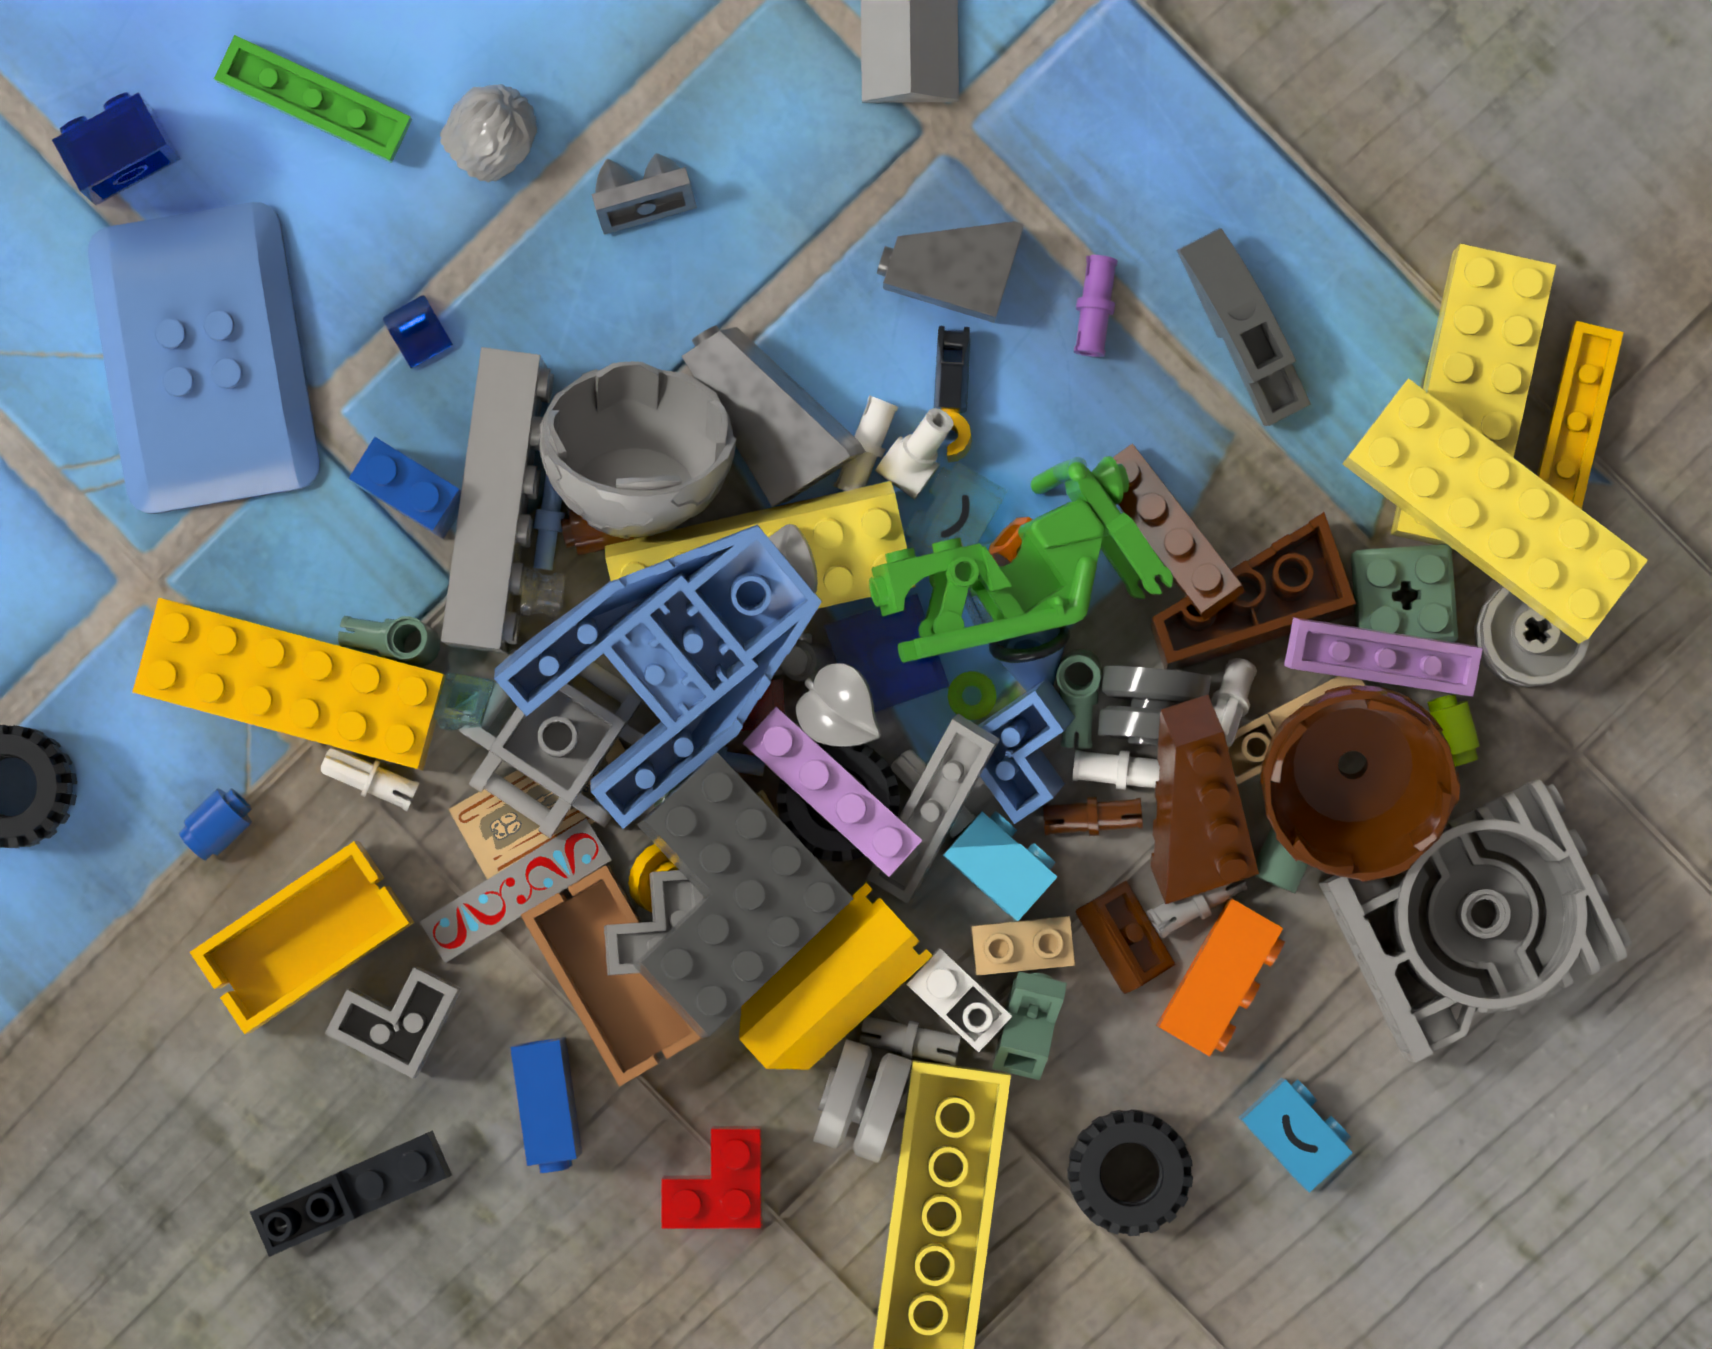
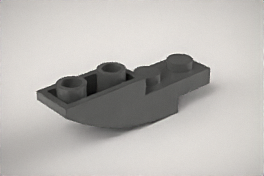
M1218 228L1177 249L1217 337L1223 338L1263 425L1270 426L1311 405L1292 364L1296 362L1295 357L1272 311L1222 228Z

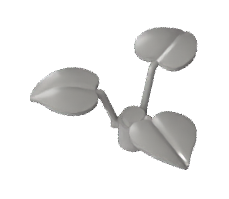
M785 525L771 535L769 539L816 594L818 584L817 570L810 546L796 525ZM802 632L798 642H796L789 655H786L774 676L787 675L795 681H805V686L810 690L798 700L796 705V716L802 730L813 740L831 746H856L880 738L881 731L875 717L872 693L864 676L853 666L834 664L831 650L824 644L811 643L812 635Z

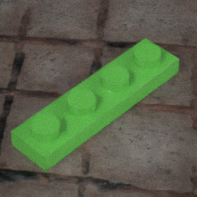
M234 35L214 77L217 83L390 163L393 162L412 122V118L409 115Z

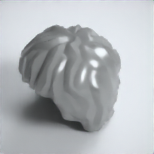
M502 84L473 87L453 106L447 123L441 130L440 142L444 146V150L450 153L451 158L457 162V166L467 171L470 177H476L479 181H497L514 171L516 165L521 163L530 152L537 133L533 106L528 104L527 98L522 97L519 91L512 89V87H505Z

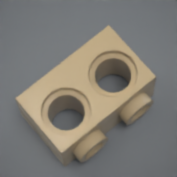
M1070 916L970 926L975 975L1075 966Z

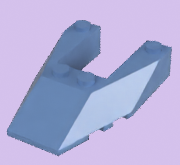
M757 524L607 583L533 636L495 668L494 680L527 717L604 653L661 720L658 725L590 780L591 793L621 828L624 829L739 734L743 723L759 698L761 699L772 677L786 655H789L822 601Z

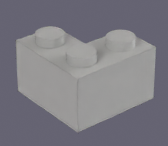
M414 967L393 1008L354 988L347 989L325 1034L411 1078L419 1076L463 988L421 967Z

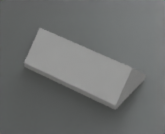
M861 0L862 103L959 102L958 0Z

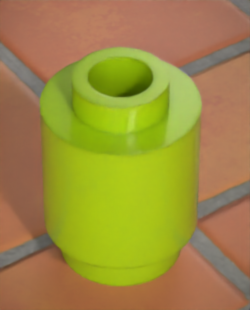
M1456 694L1427 701L1429 707L1427 711L1442 727V733L1450 746L1455 767L1478 760L1476 748L1480 744L1468 701L1458 702Z

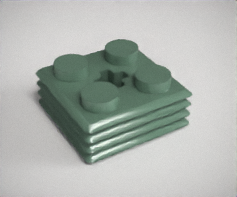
M1448 544L1357 550L1351 554L1353 593L1356 602V627L1455 642L1458 639L1452 548ZM1401 583L1407 584L1409 591L1416 592L1417 600L1409 604V610H1403L1401 602L1393 601L1392 593L1400 590Z

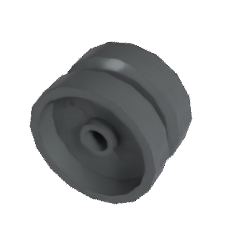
M1105 666L1102 692L1108 697L1132 701L1131 707L1107 706L1101 709L1098 735L1127 739L1128 743L1158 746L1160 710L1207 694L1209 696L1211 676L1166 669Z

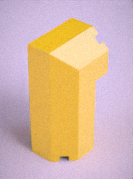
M867 883L852 895L853 900L741 1006L739 1040L766 1069L809 1070L933 956L926 948L920 954L913 949L920 941L880 897L873 904L868 900L866 896L873 889Z

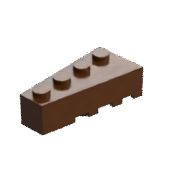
M1325 512L1316 516L1308 524L1290 535L1287 534L1272 543L1269 548L1248 561L1245 560L1230 569L1242 584L1245 593L1204 620L1188 598L1185 597L1152 617L1151 631L1164 669L1177 671L1289 635L1293 617L1330 622L1352 615L1356 602Z
M1208 694L1161 709L1157 755L1160 769L1159 781H1156L1155 785L1157 816L1156 819H1153L1152 834L1155 840L1154 853H1151L1150 867L1165 904H1169L1258 875L1259 872L1224 730Z

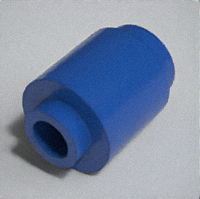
M217 788L184 820L185 827L179 832V836L197 856L206 861L212 854L218 856L252 823L247 815L252 808L234 789L231 788L226 793Z

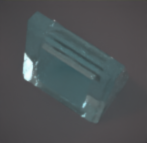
M447 672L434 712V717L440 729L450 731L481 727L495 685L494 680Z

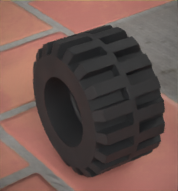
M0 725V761L5 758H19L26 761L33 769L37 780L36 796L26 811L16 816L0 814V848L31 847L40 844L39 841L44 838L50 839L57 833L56 828L60 824L67 822L70 814L67 813L69 806L75 805L77 795L72 793L73 785L77 784V777L75 773H71L69 765L73 763L69 755L64 754L59 749L61 745L56 740L48 738L43 732L36 729L17 725Z
M820 742L817 743L848 773L856 776L863 783L864 787L896 817L898 816L900 806L898 783L889 764L883 757L866 744L831 746ZM780 778L777 792L779 818L814 857L828 861L843 862L865 856L837 829H831L820 824L813 816L809 804Z
M1141 1110L1111 1111L1110 1114L1103 1117L1099 1116L1091 1121L1092 1124L1079 1133L1074 1147H1071L1069 1167L1067 1168L1070 1191L1081 1211L1094 1224L1117 1235L1122 1233L1128 1234V1236H1140L1139 1233L1148 1231L1153 1233L1160 1230L1159 1227L1173 1221L1177 1217L1176 1213L1181 1206L1184 1207L1188 1201V1191L1193 1184L1191 1173L1192 1159L1181 1136L1161 1118ZM1124 1143H1136L1149 1149L1155 1156L1159 1167V1177L1155 1188L1149 1195L1137 1201H1122L1113 1197L1107 1192L1101 1180V1165L1105 1156L1114 1147Z

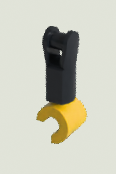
M939 326L934 408L943 410L952 418L953 427L951 430L958 434L957 439L947 446L948 463L957 462L964 458L969 452L972 443L970 425L960 415V413L967 411L970 327H964V331H945V326ZM944 350L962 351V363L944 362Z

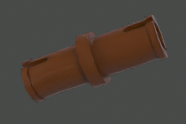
M1097 797L1087 798V803L1043 805L1045 836L1088 831L1089 836H1099V831L1143 829L1141 798L1097 802Z

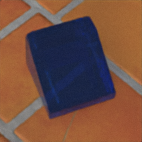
M425 295L419 296L383 318L389 333L411 369L453 345Z

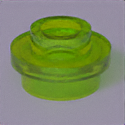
M968 671L958 675L951 682L948 689L950 708L956 715L959 714L968 720H978L985 717L991 712L996 702V689L993 682L980 672ZM976 687L979 689L981 700L978 704L968 705L964 702L962 694L966 688Z

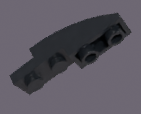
M432 1130L252 1210L250 1214L268 1256L271 1257L452 1176V1173Z

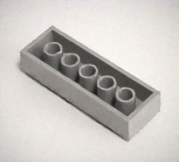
M481 347L441 642L450 647L508 654L509 644L518 643L521 615H517L513 611L515 596H524L528 568L520 563L522 547H531L534 530V519L527 514L529 498L537 499L540 486L541 471L537 470V466H533L535 450L540 451V423L543 417H540L542 402L550 403L554 382V374L550 373V368H547L541 355Z

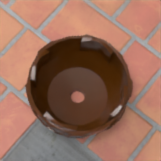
M1347 685L1325 691V694L1302 705L1281 723L1272 736L1261 768L1260 783L1263 789L1266 815L1276 833L1277 840L1296 862L1299 860L1327 874L1357 879L1361 882L1395 876L1410 869L1415 861L1440 839L1451 812L1459 801V773L1456 771L1451 749L1442 733V727L1421 705L1405 695L1383 687ZM1348 751L1362 753L1366 758L1364 767L1354 774L1342 772L1338 768V762L1344 753Z

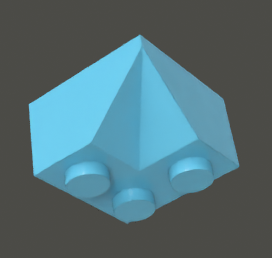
M995 811L990 817L981 812L942 856L1013 920L1019 921L1057 878L1050 870L1056 862L1034 843L1028 849L1022 844H1018L1012 838L1017 829L998 812Z

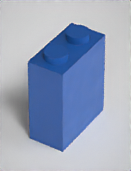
M377 437L373 438L348 478L362 490L443 540L458 517L461 490Z
M566 1037L516 1044L510 1047L527 1166L539 1164L540 1173L567 1170L573 1166L572 1159H577L582 1154V1146Z

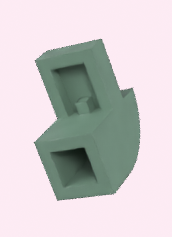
M1018 972L1017 978L1013 980L1005 1008L1012 1017L1000 1029L992 1069L1036 1080L1041 1079L1049 1057L1054 1026L1064 1000L1067 983L1054 980L1043 973L1028 974Z

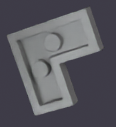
M680 870L649 873L653 922L604 926L607 976L640 973L633 965L703 899V895Z

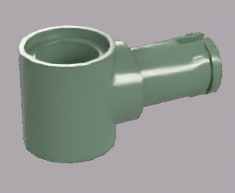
M344 616L340 623V627L346 628L347 631L355 632L339 631L338 643L341 647L348 646L379 651L381 657L399 659L408 665L424 667L431 664L437 658L440 651V639L437 632L419 619L411 616H402L398 619L388 618L384 622ZM414 631H420L421 643L415 651L406 653L404 649L406 637Z
M1082 648L1074 649L1065 654L1057 672L1059 695L1075 716L1071 724L1062 732L1061 746L1067 748H1074L1076 731L1079 733L1078 748H1091L1093 743L1091 741L1093 705L1098 704L1099 683L1103 670L1097 655L1090 650ZM1074 662L1086 663L1093 671V679L1085 685L1074 684L1067 677V667Z

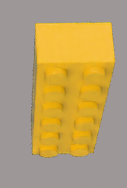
M158 597L132 692L423 770L448 676Z

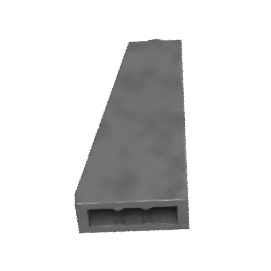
M717 325L694 337L692 342L695 347L682 355L694 378L717 393L719 400L729 414L733 436L736 438L735 446L772 507L790 501L866 452L861 443L738 327L719 330Z

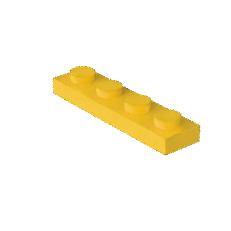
M1575 321L1571 330L1537 476L1582 509L1624 332Z

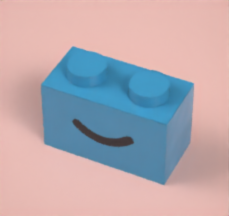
M1280 1078L1238 1118L1294 1179L1310 1193L1353 1153L1345 1145V1142L1351 1136L1332 1116L1325 1121L1322 1120L1311 1108L1317 1102V1099L1298 1079L1290 1085L1286 1079Z

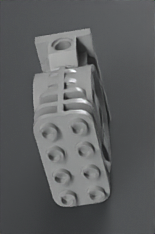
M1539 779L1532 780L1509 793H1505L1482 806L1470 810V812L1448 821L1440 839L1422 854L1410 869L1395 875L1391 887L1386 877L1361 882L1357 879L1334 875L1318 883L1405 1060L1417 1063L1433 1055L1434 1051L1467 1036L1474 1012L1494 1013L1514 1010L1537 1001L1560 988H1566L1582 977L1597 973L1601 968L1613 962H1619L1627 958L1625 947L1632 944L1629 934L1619 918L1612 920L1604 905V902L1610 900L1608 892L1597 873L1589 874L1582 860V857L1588 855L1586 847L1576 829L1569 831L1566 828L1560 815L1561 812L1566 810L1565 805L1553 784L1546 786ZM1475 831L1485 850L1504 854L1520 863L1531 874L1539 887L1544 904V924L1539 941L1534 948L1542 967L1537 974L1525 951L1534 938L1539 919L1538 902L1533 888L1527 879L1514 867L1498 860L1479 858L1468 835L1470 832ZM1428 858L1439 877L1431 889L1426 906V921L1432 939L1440 951L1454 962L1470 968L1484 969L1496 995L1486 996L1478 977L1467 976L1445 966L1434 956L1423 938L1419 924V902L1424 886L1429 879L1423 867ZM1482 899L1490 902L1495 911L1494 920L1484 928L1475 925L1471 918L1473 905ZM1387 904L1388 930L1395 951L1387 955L1384 954L1368 919L1364 918L1365 914ZM1402 963L1408 973L1420 985L1437 996L1411 1008L1395 976L1398 964ZM1455 1003L1462 1005L1457 1021L1449 1007Z

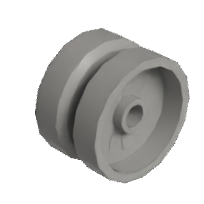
M1504 587L1495 591L1482 605L1474 626L1475 646L1483 648L1481 660L1484 666L1499 680L1518 687L1543 686L1570 674L1585 657L1591 639L1590 636L1589 639L1578 644ZM1526 624L1534 625L1537 628V639L1529 642L1525 639L1523 632L1528 630L1525 626Z
M846 1039L837 1068H831L818 1110L822 1111L813 1141L837 1149L844 1143L850 1123L854 1122L859 1124L853 1143L855 1155L879 1163L904 1090L912 1060L887 1053L881 1058L873 1080L866 1077L872 1058L870 1046Z

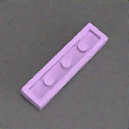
M1293 617L1284 666L1302 671L1473 697L1483 648L1475 645Z
M777 707L770 712L743 742L750 751L888 877L923 841Z

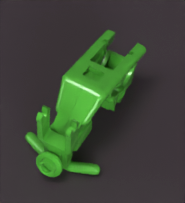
M1106 456L1091 472L1083 458L1075 457L1035 476L1030 484L1034 493L1044 494L1065 483L1066 493L1072 502H1068L1021 525L1018 530L1019 537L1022 540L1021 548L1012 562L1005 566H998L986 546L982 547L980 543L962 546L961 537L933 543L934 553L916 557L914 548L885 554L887 563L873 567L871 569L873 577L869 580L872 600L876 607L880 606L882 616L904 611L905 597L911 587L924 577L929 576V582L933 587L926 617L919 626L921 638L898 644L901 661L904 663L1047 631L1081 621L1088 612L1100 549L1126 585V590L1131 597L1136 599L1145 598L1142 589L1138 587L1139 580L1142 581L1144 588L1153 595L1162 594L1155 580L1156 575L1160 577L1161 582L1167 588H1171L1173 583L1171 571L1163 565L1133 519L1124 512L1120 513L1116 507V504L1122 502L1123 493L1129 489L1128 475L1123 464H1117L1113 457ZM969 588L971 596L978 597L994 620L993 622L964 628L962 613Z

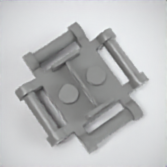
M512 649L508 657L512 655L516 650ZM592 662L578 675L621 703L615 715L569 684H566L527 717L517 707L496 738L488 733L487 730L510 698L496 682L471 721L466 718L458 730L490 751L470 780L469 785L479 792H483L485 789L538 824L540 826L538 831L550 839L556 833L572 806L604 828L606 827L612 816L597 798L591 801L581 793L618 737L627 742L631 747L644 736L628 725V722L644 700L633 687L595 662ZM502 761H505L559 797L552 809H549L496 774Z

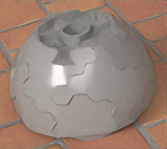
M643 362L612 363L601 370L595 369L582 374L580 378L555 394L540 423V453L544 469L553 489L571 510L588 522L589 526L608 535L624 539L653 536L654 534L672 530L689 518H693L703 512L719 493L730 471L735 455L736 438L733 436L730 417L719 400L717 393L692 376L682 372L660 370Z

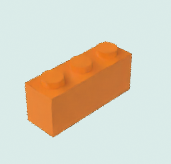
M1228 899L1156 1026L1209 1057L1214 1049L1223 1052L1236 1029V1026L1230 1023L1239 1006L1244 1009L1249 1007L1261 985L1254 981L1263 963L1269 967L1273 965L1285 944V941L1278 938L1283 928L1234 899Z

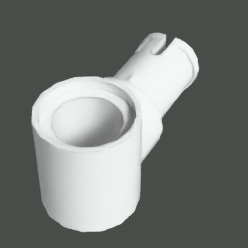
M933 408L929 410L913 434H909L904 438L900 436L895 441L875 471L915 500L940 466L936 462L938 457L937 450L953 427L952 418L941 409Z

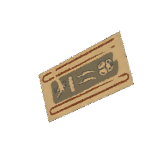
M619 739L616 740L592 778L625 752ZM518 770L504 777L505 780L549 809H552L559 798ZM589 781L581 794L594 801L596 797L591 793V783ZM485 789L483 792H478L448 809L487 880L584 819H587L590 825L595 822L572 806L562 824L550 839L538 831L540 828L538 824Z

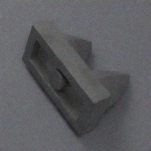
M657 153L648 163L643 179L639 181H634L622 166L610 159H606L597 177L596 193L591 194L604 235L697 208L686 167L680 168L671 159Z

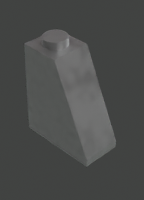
M1012 221L897 236L894 248L884 247L877 274L885 276L883 282L884 290L995 323L1024 224Z

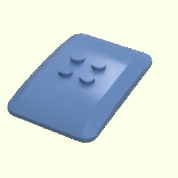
M250 202L108 226L97 231L89 242L88 258L125 486L129 500L134 507L147 514H158L300 490L310 486L320 472V458L282 227L278 214L264 203Z

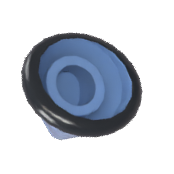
M1067 626L989 643V652L1005 666L1026 692L1046 678L1053 686L1065 645L1070 638V630Z

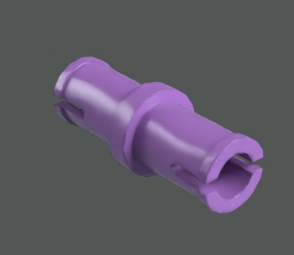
M1102 255L1086 256L1087 265L1083 295L1077 298L1076 310L1080 311L1074 353L1088 357H1104L1109 315H1113L1115 311V303L1111 301L1117 259Z

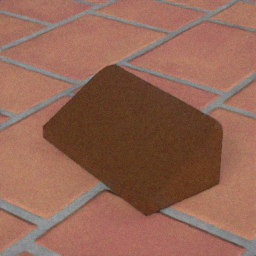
M1127 881L1118 884L1076 909L1077 917L1124 994L1143 986L1176 965Z

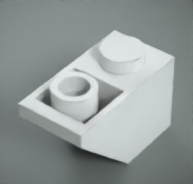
M940 948L906 983L978 1052L1012 1017Z

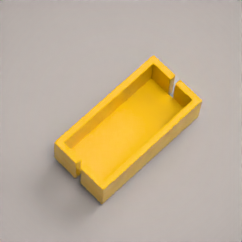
M353 841L190 951V954L214 989L223 988L229 983L234 991H229L222 995L220 999L244 1034L254 1032L415 923L390 886L379 888L377 883L383 880L384 876L361 842Z

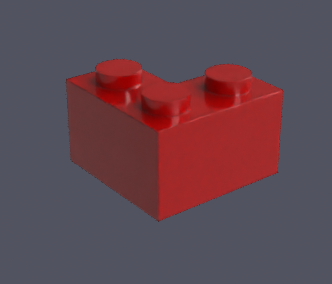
M712 1126L711 1175L663 1176L661 1179V1229L761 1228L762 1126Z

